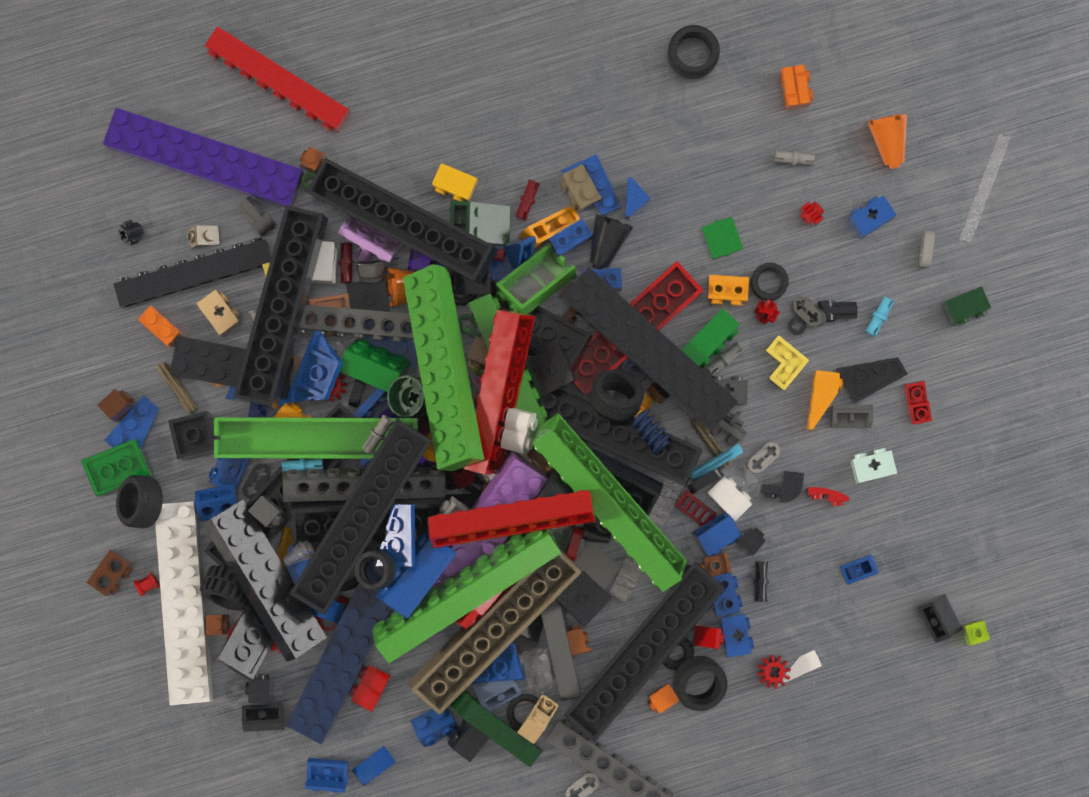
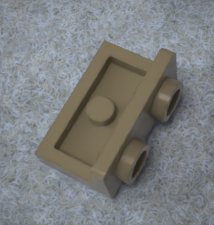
M583 164L562 174L561 182L559 183L562 190L569 194V202L573 209H577L580 213L584 208L601 200V196Z

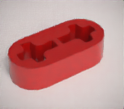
M578 526L573 527L565 554L573 562L576 559L584 528Z

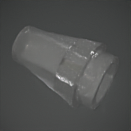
M300 541L283 557V560L288 567L311 559L314 549L308 541Z

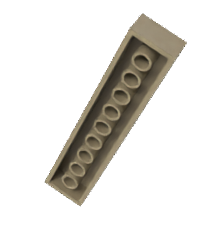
M561 549L560 555L505 589L481 619L476 617L473 625L467 629L462 627L408 681L411 690L440 715L582 573L579 567Z

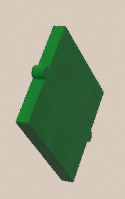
M732 217L720 221L715 220V223L701 227L712 259L725 255L730 256L731 253L744 249Z

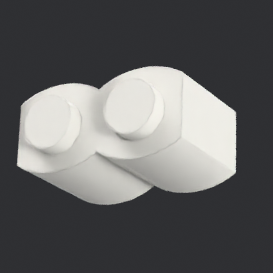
M509 408L505 419L501 448L522 454L528 453L533 447L532 433L538 424L536 413Z
M723 476L706 494L723 512L729 514L733 521H736L752 505L750 502L751 497L745 491H738L736 488L737 483L731 477L726 478Z

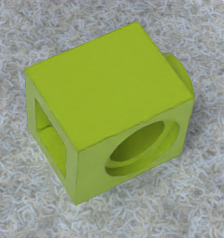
M978 620L961 626L967 645L972 646L990 640L984 620Z

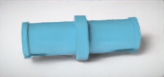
M885 296L883 297L877 311L873 312V318L865 332L874 337L877 336L883 322H886L888 319L887 315L895 303L894 301Z
M300 458V460L282 461V473L290 469L323 470V458L310 460Z

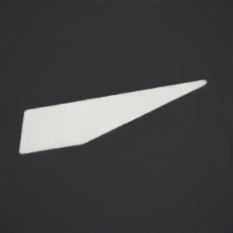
M815 650L800 656L792 665L791 671L785 674L790 676V679L783 678L782 680L786 683L821 667L822 665Z

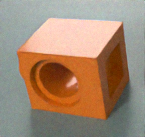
M666 683L648 696L650 701L647 703L653 712L657 710L661 714L680 700L669 683Z

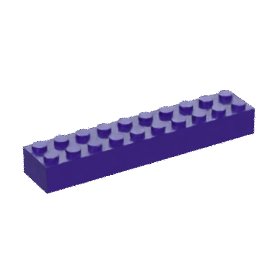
M115 108L103 141V145L109 150L284 208L285 205L293 207L301 184V178L304 174L300 168L119 108Z

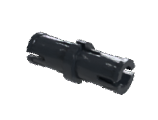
M755 561L756 575L755 579H753V583H755L754 601L767 602V584H769L768 562Z

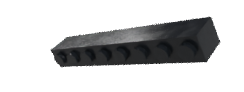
M255 238L250 241V244L243 245V243L231 246L232 249L226 251L224 249L215 250L209 256H205V254L197 255L192 261H177L175 266H160L151 273L148 271L137 273V277L134 278L129 276L118 279L117 283H113L119 306L124 309L263 268L262 264L270 263L272 257L269 244L266 239Z

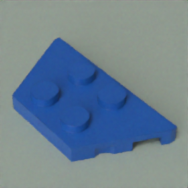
M313 331L286 399L288 402L328 400L343 362L320 331Z

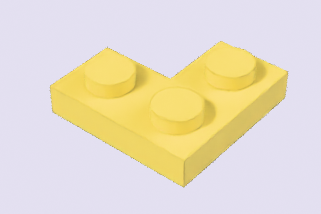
M779 335L766 350L768 354L781 363L769 377V380L785 391L808 363L809 359Z

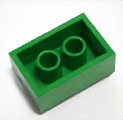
M722 308L681 351L701 369H704L712 360L710 356L712 354L716 356L725 347L724 342L726 340L730 342L738 334L739 330L737 328L740 324Z
M356 339L345 349L341 360L343 364L339 372L388 392L391 383L395 379L407 374L411 361L406 360L402 355H394L388 352L386 348L373 346L365 339Z

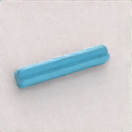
M736 444L694 469L691 477L693 480H697L743 453L740 444Z

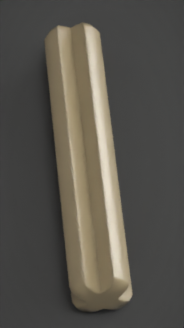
M167 363L159 364L157 370L187 413L191 414L196 411L197 406L176 376L169 374L170 368Z
M693 418L690 421L691 425L712 455L716 457L724 452L713 435ZM728 461L727 463L721 465V467H727L731 464V461Z

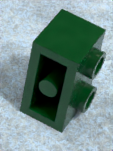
M982 286L942 303L951 325L957 323L958 327L968 323V318L975 316L977 319L987 315L986 311L991 308Z

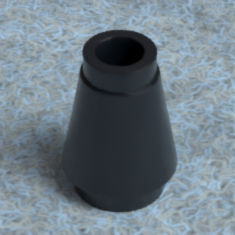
M586 523L583 525L582 539H585V542L606 544L610 542L611 532L604 534Z

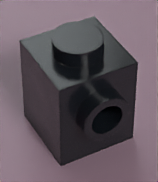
M755 527L754 530L748 528L736 544L750 556H754L766 540L763 538L764 534Z

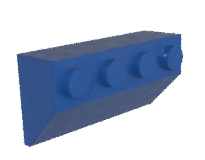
M424 532L415 541L416 566L396 567L393 581L389 586L379 589L376 598L392 611L408 619L457 553L448 546L434 548L429 534Z

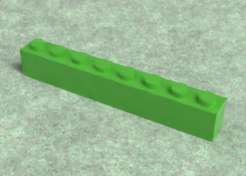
M491 294L468 303L488 351L490 347L489 337L493 333L494 328L493 318L497 310L501 308L497 297L493 298ZM528 369L523 372L516 408L536 413L538 424L532 433V439L534 440L540 426L546 422L545 417L548 415L544 406H540L537 401L540 396L536 387H531L529 381L532 378Z

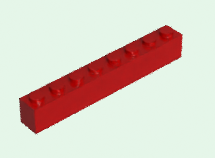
M218 26L205 44L209 56L216 60L219 57L225 61L223 63L231 70H234V68L241 71L240 75L247 80L254 79L257 81L256 85L265 91L267 88L273 91L272 95L281 101L283 99L290 102V107L296 111L303 110L306 112V117L314 122L316 120L322 122V127L330 132L334 130L338 133L350 115L348 108Z
M579 490L575 493L557 494L546 498L538 497L528 501L519 500L510 504H497L486 508L478 507L468 511L459 510L450 514H437L428 517L429 536L434 548L595 522L590 490Z

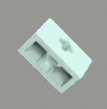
M885 448L874 450V455L867 456L866 453L854 455L855 459L850 461L856 484L897 474L892 450L886 451ZM872 461L873 463L877 462L878 466L875 467V471L873 468H869L868 465L872 463Z

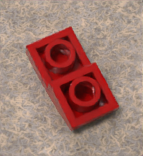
M925 381L905 383L906 400L912 424L932 421Z
M819 487L806 488L807 496H812V499H824V495H826L827 503L832 502V506H844V502L849 501L848 496L835 490Z

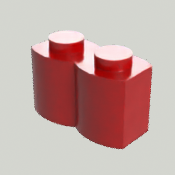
M371 664L368 668L364 666L359 675V678L362 679L360 684H355L350 693V696H352L351 701L373 712L391 675Z

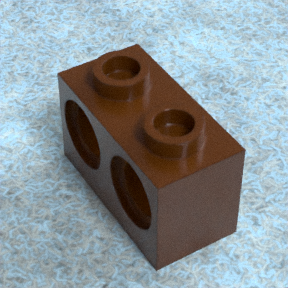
M109 550L86 583L104 596L114 595L120 588L119 582L122 578L126 579L131 573L132 569L130 567L133 563L116 551ZM117 560L122 565L118 572L113 569V563ZM104 577L110 580L107 588L101 585V580Z

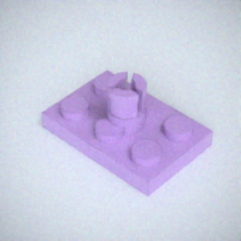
M353 217L347 220L338 231V234L342 235L345 240L359 245L355 257H358L357 259L362 262H369L372 253L377 255L380 260L390 262L404 246V244Z

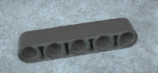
M560 603L551 605L541 615L560 699L563 702L579 698L580 692Z

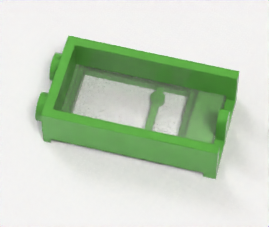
M548 243L496 284V296L502 303L506 302L511 311L529 314L564 285L577 278L576 267L572 265L568 268L565 258L562 255L556 257L553 254L552 244Z

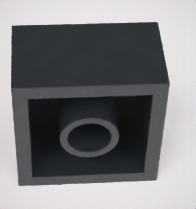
M204 411L168 420L178 460H185L214 452V440H217V438L214 436V425L210 412Z

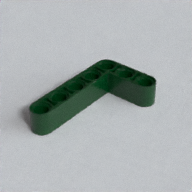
M464 690L450 704L464 720L527 766L531 767L543 752L538 746L518 734L515 729L483 707L468 691Z

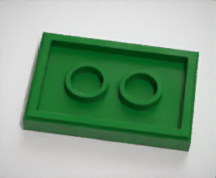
M137 438L81 460L96 497L120 488L123 481L131 475H152Z

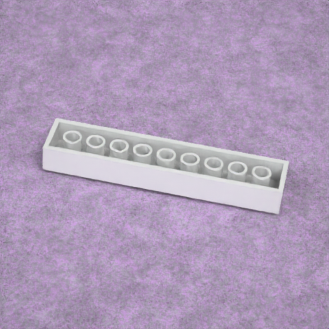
M195 501L162 504L161 513L155 522L169 703L170 705L210 702L213 701L209 638L206 635L205 596L200 591L204 576L199 516Z

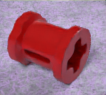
M150 572L149 576L139 581H134L140 596H144L146 592L154 588H160L158 579L153 572Z

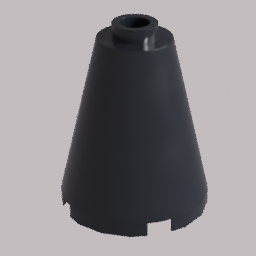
M596 214L590 262L593 263V268H609L632 232L633 226L626 223L622 224L618 220L604 215Z

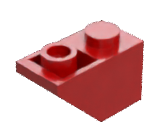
M695 625L692 645L719 649V645H723L724 633H721L720 628Z

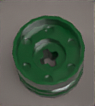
M404 375L395 379L391 383L387 394L388 405L392 412L397 416L405 418H428L421 377Z

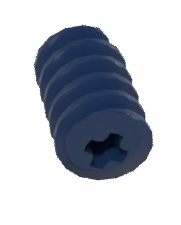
M646 409L631 420V422H634L632 428H639L637 434H644L642 437L643 442L650 440L647 447H654L652 453L656 454L671 442H668L670 434L663 435L665 428L658 429L660 421L653 423L655 415L648 417L650 409Z

